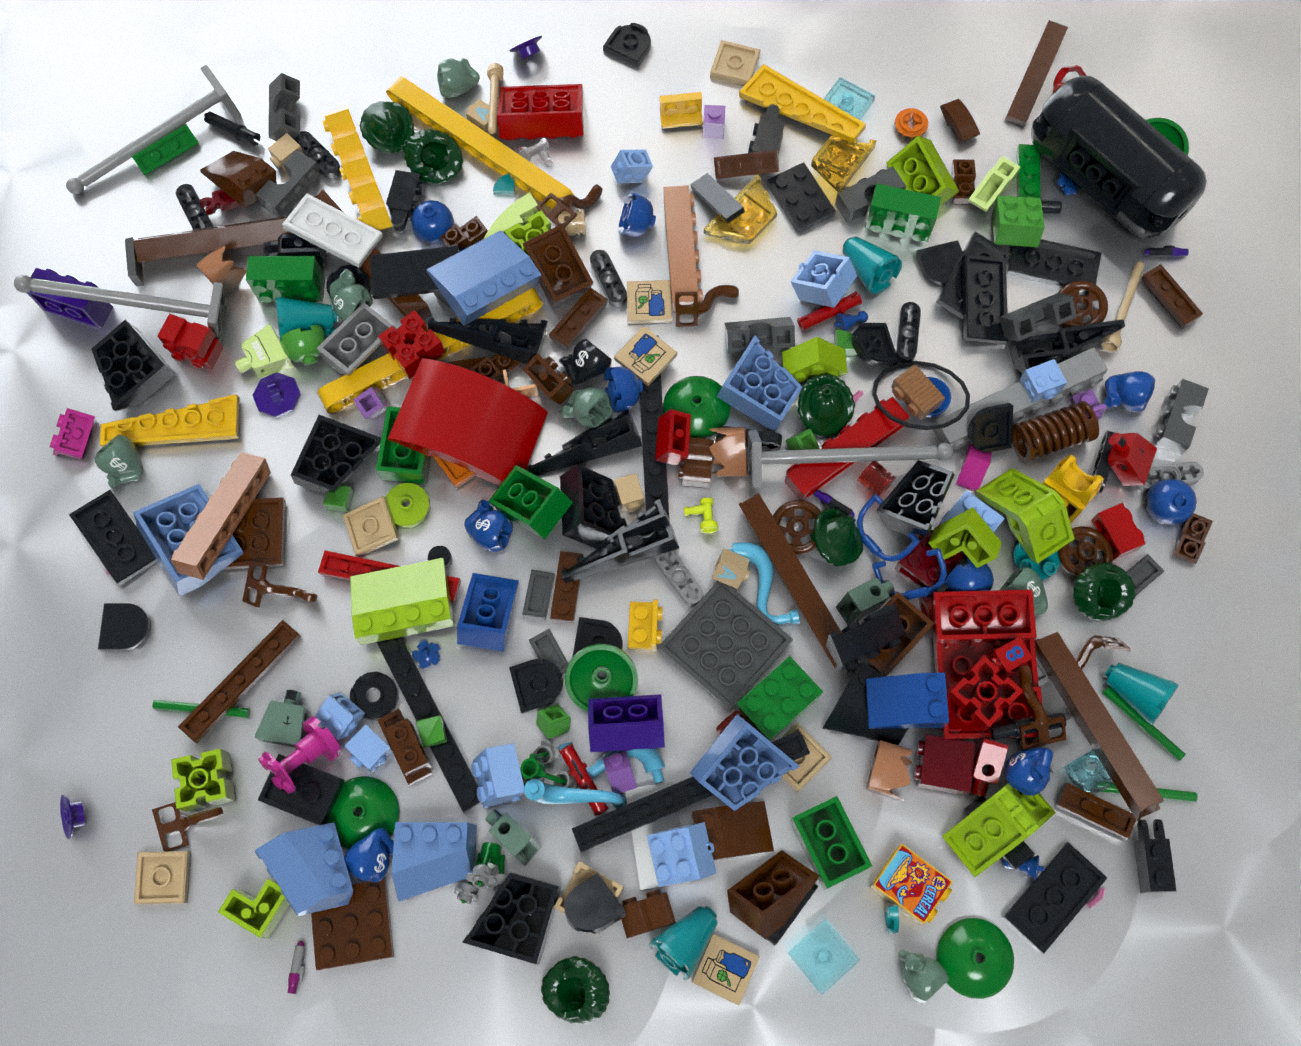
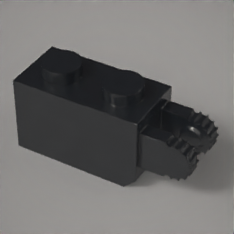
M775 104L768 106L765 116L761 115L759 123H755L753 136L756 137L755 141H750L748 153L778 150L779 155L785 126L783 120L778 118L779 106Z
M395 170L386 205L392 216L391 223L396 233L402 234L406 232L408 223L412 218V213L420 204L421 196L425 194L426 186L422 181L421 175L418 173Z
M281 234L278 237V241H268L263 244V250L271 252L265 253L263 256H315L319 266H326L327 251L295 234Z
M1154 819V839H1150L1147 821L1138 820L1139 841H1135L1134 848L1140 893H1168L1177 891L1170 840L1165 838L1163 822L1161 819Z

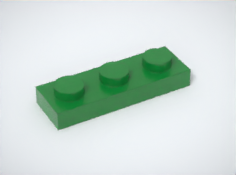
M184 124L131 157L141 172L146 175L199 142L187 124Z
M1019 144L1017 147V165L1020 166L1017 174V197L1041 198L1040 152L1034 145Z

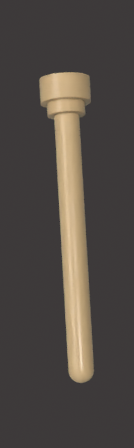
M491 63L487 67V77L491 81L488 132L490 134H495L497 129L499 81L503 79L504 69L499 63Z
M1138 261L1134 266L1115 320L1123 319L1125 321L1144 268V263ZM1122 329L1103 339L1101 346L1104 350L1109 352L1119 351L1122 343L1120 336Z

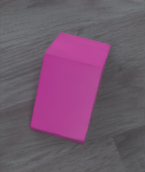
M970 444L955 485L976 492L980 488L988 470L992 452H983Z

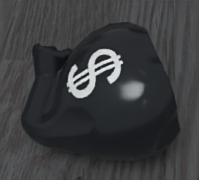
M582 339L574 347L573 353L567 357H562L559 359V362L566 369L567 375L572 379L571 383L578 385L605 374L606 368L611 366L612 359L589 340Z

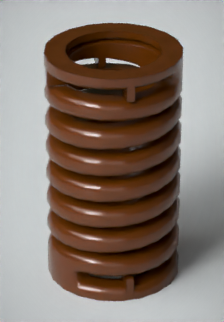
M1085 401L1028 419V421H1022L1019 424H1013L1012 444L1019 459L1024 463L1032 462L1034 458L1041 459L1043 456H1050L1052 453L1055 454L1059 451L1067 450V448H1073L1075 445H1082L1084 442L1096 440L1099 436V424L1096 414Z

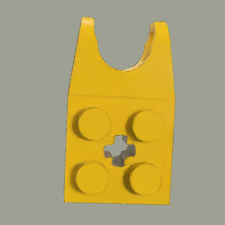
M1072 454L1061 460L1042 483L1055 490L1063 499L1070 524L1098 493L1104 481V478L1100 475L1092 476L1083 472L1076 463L1077 458Z

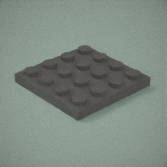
M717 581L658 646V649L726 709L731 711L736 706V703L745 696L789 646L793 638L734 588Z

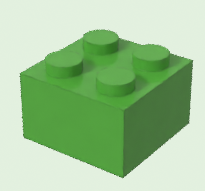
M997 195L992 212L994 244L1038 247L1045 228L1041 198Z

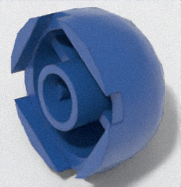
M631 192L628 195V198H631L629 204L624 203L620 215L619 227L623 226V228L618 233L635 238L645 234L648 228H653L656 216L653 215V206L647 198Z
M434 200L424 201L419 204L413 211L411 218L414 235L419 241L428 242L429 245L444 243L440 237L450 227L455 225L453 214L445 204Z
M625 367L606 368L604 381L609 380L605 391L608 393L612 403V410H614V413L631 409L639 400V393L643 392L641 379H637L635 373Z
M1167 479L1158 481L1151 486L1146 495V499L1148 498L1147 512L1159 524L1175 525L1183 523L1193 515L1196 509L1197 500L1195 492L1190 485L1181 480Z
M967 559L969 563L964 567L959 564L945 581V585L948 587L945 588L947 592L990 591L994 578L988 564L976 568L971 560Z

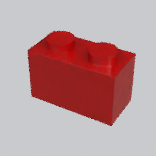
M670 409L658 418L656 461L676 466L688 458L691 414Z
M1123 502L1097 513L1091 520L1095 529L1102 533L1106 540L1110 542L1113 550V561L1138 551L1146 544L1142 531L1136 527L1130 510L1125 508Z

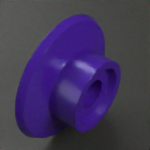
M542 35L523 42L509 51H518L521 59L527 58L540 51L537 42L542 39Z
M62 795L60 799L62 826L66 838L70 839L73 836L74 828L84 826V810L80 801L70 803L68 797Z

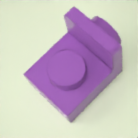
M1093 389L1072 395L1069 399L1071 404L1076 405L1081 401L1087 402L1094 410L1097 420L1103 417L1102 414L1107 409L1106 404H1099Z

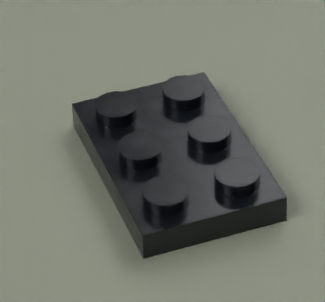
M804 162L767 179V186L798 233L835 216V208Z
M278 754L276 760L281 762L286 756ZM302 763L288 774L295 786V792L288 794L284 789L279 790L271 779L274 775L270 771L258 801L317 825L326 824L345 782L344 779Z

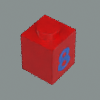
M1020 637L989 654L991 656L990 661L1000 669L999 671L1002 676L1033 659Z

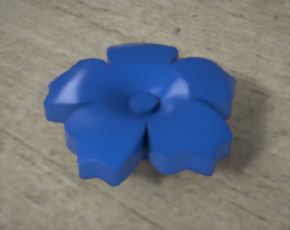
M1063 172L1060 173V177L1057 180L1058 185L1061 186L1060 189L1065 192V195H1076L1078 191L1077 184Z
M426 640L420 641L417 646L418 650L412 651V658L419 662V668L426 669L431 666V663L437 665L440 662L438 652L441 648L438 644H428Z

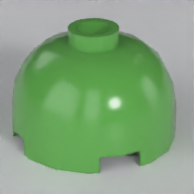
M311 325L312 330L305 331L297 328L281 336L282 340H279L281 347L290 360L304 363V365H311L317 362V358L321 356L317 347L326 339L321 326Z

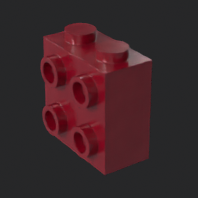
M933 530L920 541L910 554L900 560L895 567L897 572L919 588L934 586L941 574L936 555L928 557L926 551L933 550L929 544ZM959 552L944 560L947 571L945 580L964 555Z
M926 734L922 740H918L916 755H920L919 765H915L913 779L917 780L916 787L959 795L971 793L976 743L944 739L943 737Z

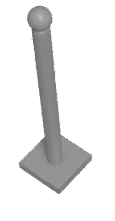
M205 64L200 67V70L214 90L78 175V178H69L66 182V189L71 194H80L84 190V186L87 187L131 159L133 154L186 124L220 101L223 102L236 121L242 115L212 70Z
M24 274L18 275L14 279V287L22 293L32 291L208 318L207 325L215 334V339L220 341L226 307L222 283L214 282L209 305L32 279Z
M749 430L748 476L753 487H762V465L926 460L936 458L940 461H947L952 458L954 451L948 443H940L937 446L762 451V441L757 430Z

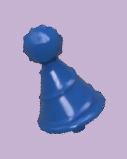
M860 311L855 316L837 313L834 326L839 327L840 330L847 331L858 321L860 323L867 322L868 313Z
M1039 855L1030 858L1018 869L1036 880L1038 871L1044 872L1045 867L1039 866ZM1003 858L1002 865L1006 869H1012L1011 866Z

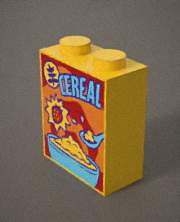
M900 844L896 847L870 887L921 925L925 924L926 921L930 923L938 912L935 908L940 900L944 902L952 892V889L949 887L953 881L906 846Z

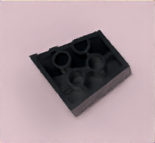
M126 319L91 348L98 370L102 373L105 382L104 387L112 401L110 404L114 411L144 403L177 374L139 329Z
M318 415L292 470L291 477L294 484L316 492L335 493L381 443V437Z
M860 662V666L856 668L822 729L899 745L909 728L868 729L865 680L886 676Z
M510 872L462 943L533 964H540L556 909L554 906L559 898L561 887Z

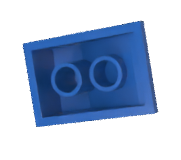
M472 573L457 624V644L504 652L519 580Z
M915 673L865 680L868 729L943 728L949 723L945 673Z

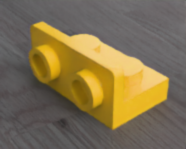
M693 92L659 96L662 128L702 125V93Z
M653 599V602H630L628 650L656 651L657 644H661L662 630H657V623L662 621L663 607L658 606V599Z

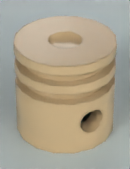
M577 209V216L565 227L568 236H575V234L581 236L582 233L583 236L586 235L584 209H581L580 212ZM563 211L558 216V222L564 224L571 217V214Z

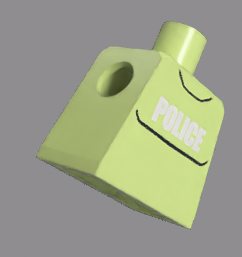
M271 324L265 326L244 341L241 347L246 356L234 361L240 373L253 368L260 378L294 367L291 360L284 353L279 338Z

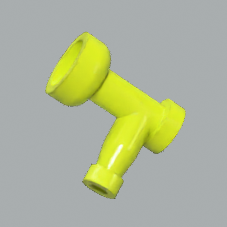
M713 498L700 499V505L684 507L685 516L703 514L704 521L700 523L701 533H714L719 530L718 523L713 520Z

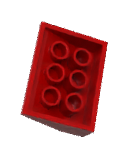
M582 84L500 87L497 110L499 139L515 140L516 138H526L533 140L537 137L555 139L564 136L569 138L583 136Z

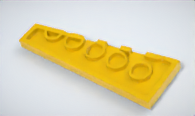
M764 64L739 91V97L764 108L775 104L779 106V114L851 143H854L866 128L864 122Z
M237 394L209 400L208 403L199 405L194 403L181 409L175 410L171 408L163 413L154 415L149 413L135 418L131 417L101 424L100 446L103 447L117 435L129 438L135 446L239 439L240 398Z

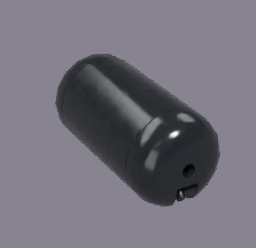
M1081 75L1060 86L1044 103L1041 114L1033 121L1031 139L1036 149L1132 234L1139 238L1155 239L1167 233L1189 213L1205 191L1207 180L1202 168L1108 87L1092 76Z

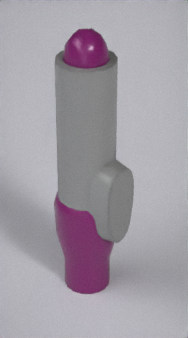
M299 941L295 945L287 993L296 994L298 984L302 981L304 971L302 963L306 947L303 941Z

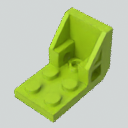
M1011 468L976 490L977 497L980 500L1006 514L1010 530L1030 559L1035 563L1041 562L1075 540L1065 502L1059 494L1018 470Z
M1008 783L942 837L972 875L976 877L1032 835L1056 812L1040 793L1034 796H1027Z

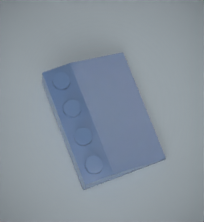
M502 231L427 269V273L463 326L534 288L541 277V273L530 257Z
M200 484L133 512L138 530L179 596L201 587L243 555L241 547L232 535L204 580L177 572L171 561L173 552L178 549L185 534L191 529L198 514L202 512L209 500Z

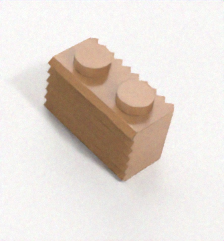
M916 364L895 378L891 386L894 396L898 400L902 399L907 404L908 412L913 417L917 416L920 420L940 407L945 399L944 395L941 394L938 388L932 384Z

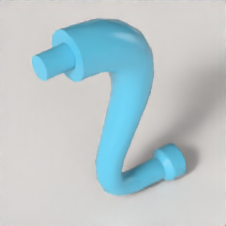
M732 543L733 548L727 550L748 558L749 562L753 563L758 570L757 609L776 625L786 623L800 624L798 610H791L788 614L777 616L770 615L767 611V602L774 570L773 563L766 550L754 543Z
M572 742L562 744L558 746V748L562 749L563 747L571 744ZM633 749L626 751L628 757L637 758L643 764L646 774L652 773L655 784L664 781L661 769L665 768V764L656 749ZM624 750L608 751L593 766L586 769L591 779L606 770L603 757L623 752ZM572 760L580 776L583 777L574 760Z
M537 779L528 781L524 787V793L527 798L543 804L607 802L612 803L616 809L627 804L624 795L610 791L561 787L547 784Z

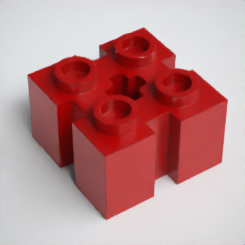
M415 310L400 320L402 325L399 328L395 329L392 325L378 335L385 351L393 360L396 359L399 368L409 379L415 375L422 358L437 360L446 354L442 342L431 329H427L426 323Z
M170 313L157 335L163 343V347L171 353L172 358L180 362L191 360L190 363L200 369L206 367L212 370L224 348L221 342L215 339V334L210 327L195 322H187L186 319Z
M983 656L967 672L966 675L971 678L969 681L964 677L947 694V697L960 709L967 706L972 711L969 717L983 730L989 728L1001 716L1003 712L999 709L1000 706L1003 709L1010 706L1023 692L1009 677L1002 680L996 675L1000 669L986 656ZM986 689L988 691V694L986 695L989 698H983L980 695L981 692H979V690Z

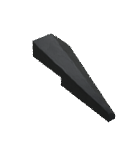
M430 318L428 330L431 329L436 333L527 364L537 353L541 355L548 321L541 320L540 323H527V320H520V323H507L505 319H475L463 326L461 322H457L456 318H450L449 322H438L434 318Z
M1121 319L1060 328L1056 333L1030 336L1018 342L1013 340L1009 345L1013 365L1023 374L1025 370L1055 359L1058 362L1125 327V323Z
M630 410L622 411L623 413L612 419L609 417L605 420L604 424L586 430L563 444V450L553 456L550 453L544 456L545 460L534 465H528V472L540 475L641 447V438Z
M656 500L652 508L645 513L641 511L637 515L636 520L626 527L623 525L596 545L595 551L587 557H580L577 560L578 563L567 572L563 570L561 576L564 582L569 583L680 549L661 500Z

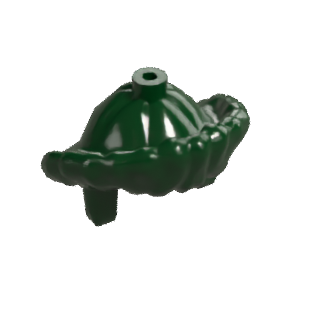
M377 101L370 104L364 109L359 124L362 137L366 139L368 144L374 149H378L382 153L386 152L387 154L404 151L409 137L415 133L413 129L414 123L409 110L397 102Z
M423 129L410 136L405 144L404 159L407 167L410 168L412 173L420 174L422 181L426 184L439 185L443 182H448L454 179L462 169L463 158L457 142L447 133H442L439 130Z
M829 373L815 375L802 386L798 400V414L803 425L809 429L811 428L812 432L817 436L831 437L837 435L853 417L855 408L853 394L845 384V381L841 380L838 376H833Z
M825 508L818 514L811 539L816 543L821 557L828 563L839 567L851 564L860 557L863 552V541L861 534H859V529L854 523L856 519L851 515L847 516L840 509Z
M1098 562L1086 567L1074 582L1073 599L1075 600V606L1078 607V611L1085 617L1098 622L1115 619L1121 614L1126 613L1132 607L1133 600L1136 597V586L1132 578L1127 575L1124 569L1111 562Z
M572 956L560 960L554 967L550 968L542 979L541 993L544 1004L555 1016L571 1024L590 1023L600 1018L607 1009L606 1006L610 1001L609 983L600 967H597L586 958Z

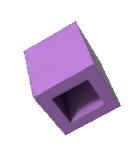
M704 105L703 138L724 139L726 106Z
M371 387L353 399L365 419L376 418L387 410V406H390L380 388Z
M626 751L602 758L612 792L620 794L637 788Z

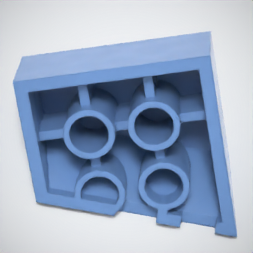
M754 336L726 379L717 397L775 432L802 389V386L785 367H781L773 359L774 355L769 350L766 351L759 343L760 340Z
M736 715L690 771V774L721 801L736 811L759 795L760 791L771 783L775 784L781 780L780 777L790 770L794 771L800 766L739 715Z
M395 822L391 875L398 902L466 880V875L472 873L475 866L477 825L468 822Z
M335 823L284 832L255 849V854L259 859H262L267 867V872L271 878L274 877L281 888L282 894L297 916L349 904L353 888Z

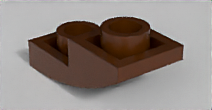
M960 99L940 106L947 126L952 124L959 143L980 135L972 115Z
M953 159L952 179L959 190L952 197L953 204H972L968 202V199L975 191V160Z
M475 216L460 228L457 224L453 225L440 238L446 246L458 245L460 250L482 240L488 230L480 219Z
M497 354L491 359L486 357L470 368V370L499 381L504 378L503 370L506 369L507 375H509L521 366L518 361Z
M1193 513L1182 526L1173 555L1197 564L1206 544L1204 542L1213 521Z

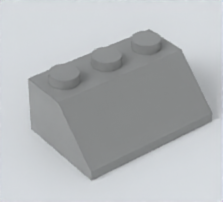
M363 303L317 347V350L322 359L334 370L349 376L381 345L378 335L390 328L392 324L367 304Z
M1068 708L1065 709L1066 713H1064L1067 722L1065 726L1066 740L1035 747L1052 750L1053 758L1050 765V772L1052 773L1093 750ZM1061 728L1048 730L1049 738L1059 736L1062 733ZM1038 737L1025 738V743L1035 742Z

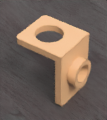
M505 369L503 370L505 385L510 387L507 371ZM536 384L512 388L528 398L539 395Z

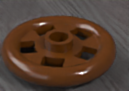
M1075 281L1065 285L1058 292L1073 296L1077 317L1072 321L1069 320L1062 323L1065 328L1101 323L1106 318L1108 312L1107 297L1097 285L1088 281ZM1079 290L1089 291L1088 297L1079 296ZM1091 301H1098L1099 309L1092 310ZM1077 305H1083L1084 310H1078ZM1090 315L1092 320L1083 323L1081 318Z
M804 500L786 502L773 514L783 534L788 533L794 538L789 544L795 554H805L817 548L813 540L806 544H802L800 541L807 534L811 537L814 528L810 529L808 520L813 518L816 520V517L821 512L817 506ZM794 509H803L804 516H794ZM783 516L789 518L786 527L780 526ZM801 524L803 528L801 531H795L794 526Z
M1080 526L1072 528L1074 539L1078 544L1072 548L1068 543L1058 550V557L1063 567L1077 578L1086 568L1085 565L1098 562L1113 563V550L1110 542L1106 540L1102 533L1090 527ZM1086 536L1094 539V544L1091 542H1085ZM1081 551H1085L1087 553V557L1084 556ZM1097 551H1103V560L1097 559ZM1074 555V558L1079 563L1074 565L1069 556Z

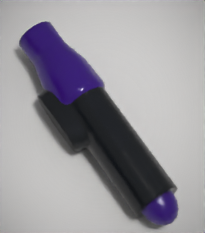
M1167 245L1163 248H1148L1144 251V254L1148 257L1188 256L1189 250Z
M818 489L815 492L814 496L822 502L824 507L840 509L847 516H855L852 509L829 494L823 493Z

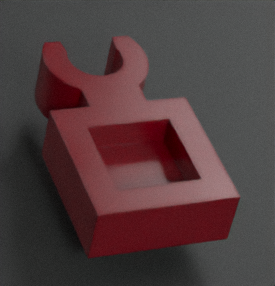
M221 189L212 192V198L205 197L200 199L201 208L205 207L207 215L214 214L217 209L226 212L241 206Z

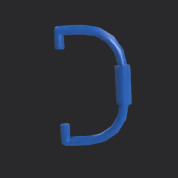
M874 494L859 512L857 519L859 534L862 536L864 545L875 557L878 556L882 560L890 562L902 560L920 543V540L913 532H910L908 537L913 542L903 552L894 556L882 553L880 547L863 530V519L867 510L875 501L879 505L883 502L877 494Z
M939 548L926 551L928 557L936 555L941 572L939 580L934 586H926L900 593L907 600L930 596L932 592L937 591L944 584L947 571L942 552ZM885 561L872 564L875 576L881 583L884 580L879 568L886 566ZM896 591L891 593L890 596H894Z

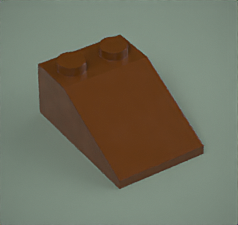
M232 151L200 169V172L243 208L258 201L255 194L268 180L277 184L276 170L262 158L237 151Z
M563 224L523 243L527 255L541 273L539 283L552 308L592 287L594 282Z
M898 591L883 608L893 603L896 606L906 632L905 636L901 639L903 643L892 649L888 646L881 649L879 656L868 661L886 677L935 624Z
M765 801L746 803L736 811L729 806L692 811L693 824L705 822L709 843L711 842L714 845V852L712 853L714 862L774 851Z
M781 850L727 890L730 913L761 937L767 939L787 922L818 880V874Z

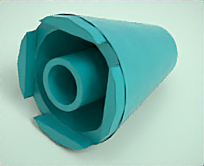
M859 237L849 238L843 244L842 252L844 256L850 257L856 274L866 289L873 294L887 289L891 285L889 283L891 278L894 277L896 279L899 275L902 261L898 256Z
M276 297L280 340H282V335L297 328L305 331L312 330L311 325H319L325 330L332 328L333 323L337 322V314L331 305Z
M1118 663L1116 666L1111 664L1104 675L1108 678L1106 684L1151 725L1155 723L1179 686L1174 681L1122 663Z
M698 906L652 939L649 947L651 950L654 947L658 951L655 955L656 958L676 976L682 973L684 974L682 979L688 980L718 925L717 915L708 906H705V908Z

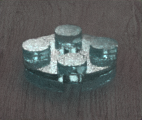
M1094 750L1089 751L1065 766L1070 781L1088 793L1105 790L1113 783ZM1086 762L1090 764L1096 763V771H1088L1086 769Z

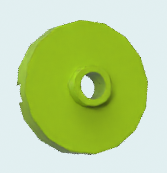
M399 484L393 487L386 495L394 523L401 528H413L423 523L431 508L427 493L417 484ZM404 502H410L408 507H403Z

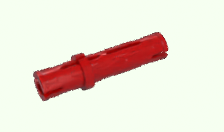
M855 291L841 298L835 308L824 306L797 318V323L801 330L805 331L836 316L837 313L845 314V311L861 305V296Z
M571 743L560 749L559 753L569 768L568 773L574 777L579 788L588 789L585 785L586 782L590 790H598L586 770V763L581 761L573 744ZM572 760H574L583 777L580 776ZM605 802L588 803L595 816L609 809Z

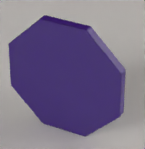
M276 372L260 379L252 396L259 412L279 417L294 410L301 393L294 378Z

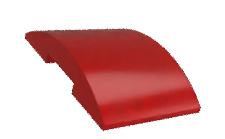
M422 358L388 440L426 456L432 457L434 455L475 472L474 475L500 486L516 465L526 470L548 411L525 395L487 376L453 364Z
M1033 590L934 592L933 622L935 624L933 625L935 673H945L947 694L964 677L968 681L971 679L966 675L967 672L983 656L990 660L991 656L989 654L994 650L1020 637L1033 659L1023 665H1028L1031 668L1032 687L1043 705L1037 673L1035 650L1037 635ZM1019 667L1003 676L1000 671L996 673L1002 680L1009 677L1020 687ZM986 689L979 690V692H981L980 695L983 698H989L986 695L988 694V691ZM1023 693L1010 706L1004 709L1001 706L999 707L1003 713L993 725L1011 722V719L1014 718L1017 721L1034 717L1033 710L1028 705ZM947 697L949 723L942 728L944 739L991 738L989 728L983 730L969 717L972 711L967 706L960 709ZM1037 732L1025 734L1024 737H1038Z

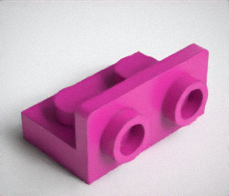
M69 408L66 409L65 415L60 414L56 426L60 428L58 435H53L50 448H54L53 455L58 456L59 453L82 460L95 416Z

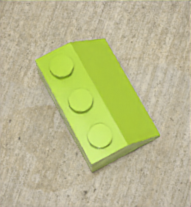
M917 136L886 162L888 168L894 167L905 183L906 190L941 197L940 205H943L959 192L934 144L929 139Z

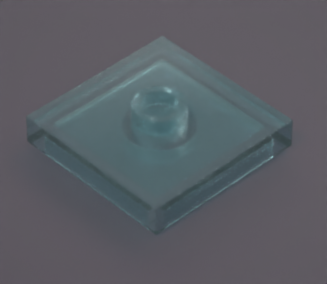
M839 77L824 100L861 120L874 102L875 95Z
M824 919L787 952L821 995L860 961L827 919Z

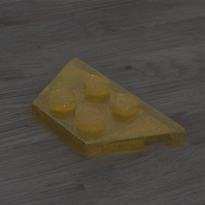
M830 136L813 157L811 167L837 192L841 193L874 150L877 141L870 139L869 143H857L856 140L854 143H851L836 136Z
M756 175L734 197L744 207L745 212L728 224L717 215L704 228L703 233L705 235L749 245L777 217V210L774 204L770 202V196L767 190H764L759 175Z

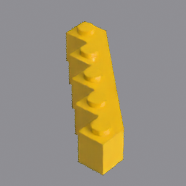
M348 106L324 113L325 119L321 121L326 133L330 132L334 142L330 144L334 156L339 155L343 167L339 168L343 180L348 179L352 190L348 192L352 205L357 204L361 215L357 219L378 231L393 226Z

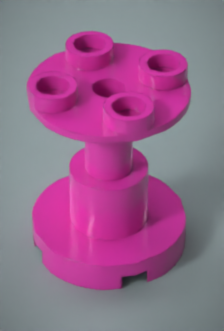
M314 716L303 722V728L307 735L294 745L296 750L281 762H278L268 752H263L262 756L258 759L265 770H270L274 775L271 779L279 790L284 789L288 794L295 792V786L288 774L302 763L311 764L321 755L333 762L342 755V753L338 752L341 748L335 737L327 727L324 729L320 728L318 724L321 721Z

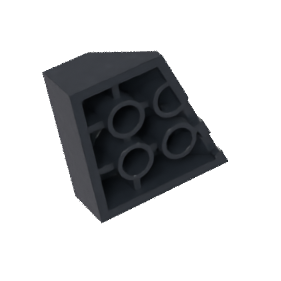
M918 460L876 511L887 528L906 536L913 532L921 541L930 533L955 474L953 471Z
M579 464L560 476V490L573 502L562 516L563 536L595 548L596 545L623 525L627 526L625 518H621L618 510L620 502L612 479Z
M894 603L868 615L863 619L864 622L861 625L855 621L847 625L840 635L837 631L829 634L825 647L839 672L844 669L849 672L860 666L858 662L867 657L868 661L881 654V649L887 646L892 649L903 643L901 639L905 636L906 632Z

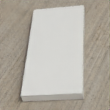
M307 193L283 222V228L358 268L361 267L383 237L382 232Z
M674 782L637 787L626 791L627 804L674 785ZM678 811L631 831L640 891L661 888L658 887L647 835L681 827ZM689 881V882H684V883H678V884L667 885V886H673V885H679V884L690 883V881Z

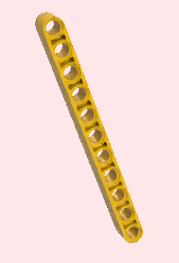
M400 76L386 90L387 96L393 102L403 105L409 110L410 114L432 129L447 133L457 142L460 148L501 176L510 174L511 180L514 178L517 187L526 193L530 192L532 197L539 202H542L550 193L554 194L557 198L574 195L568 187L405 77ZM549 199L544 205L552 210L557 205V202Z
M532 288L477 319H505L507 323H515L538 311L543 306V302L536 290ZM434 332L442 342L446 353L437 361L470 345ZM386 354L354 370L349 376L344 375L322 386L317 394L327 413L332 414L354 404L353 399L369 388L374 387L382 390L407 376L399 368L396 359L393 360L389 354Z

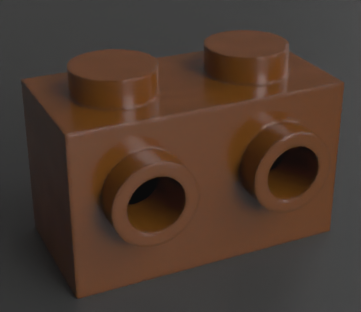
M537 353L522 369L550 400L561 405L575 390L570 384L572 379L564 371L560 373L557 370L559 365L550 356L545 358Z

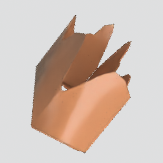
M223 245L204 257L196 266L213 285L214 282L222 283L226 297L238 286L247 270L233 266L234 261L229 260V258L222 259V254L225 251V246Z
M745 427L710 428L709 431L724 434L717 438L715 443L709 447L715 458L712 463L724 467L713 473L718 477L747 476Z
M880 740L876 746L866 789L905 801L894 795L891 789L910 784L908 769L905 765H910L912 761L905 756L915 752L908 748Z

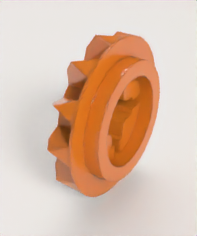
M914 108L900 111L894 123L896 132H900L902 137L908 136L910 139L926 133L929 124L927 116L922 111ZM910 119H912L914 125L913 129L908 124Z

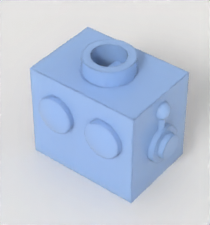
M646 149L620 150L610 167L617 184L643 183L653 165Z
M1055 359L1025 370L1020 378L1032 403L1043 398L1045 400L1052 399L1062 391L1067 383Z
M340 692L329 695L314 717L321 721L319 724L323 726V729L327 727L332 735L339 740L351 735L365 713Z
M366 724L359 732L354 733L352 739L344 746L352 755L349 759L359 769L364 766L371 774L380 765H383L387 761L386 758L392 753L391 748Z

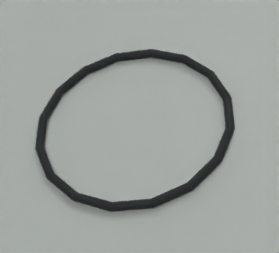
M921 361L897 363L883 370L875 379L872 391L877 408L890 420L908 428L921 430L946 428L961 420L969 409L970 393L962 379L949 369L935 363ZM915 364L933 367L949 374L960 383L966 395L965 407L956 418L944 424L924 426L907 423L892 416L881 406L876 394L878 382L886 373L898 367Z

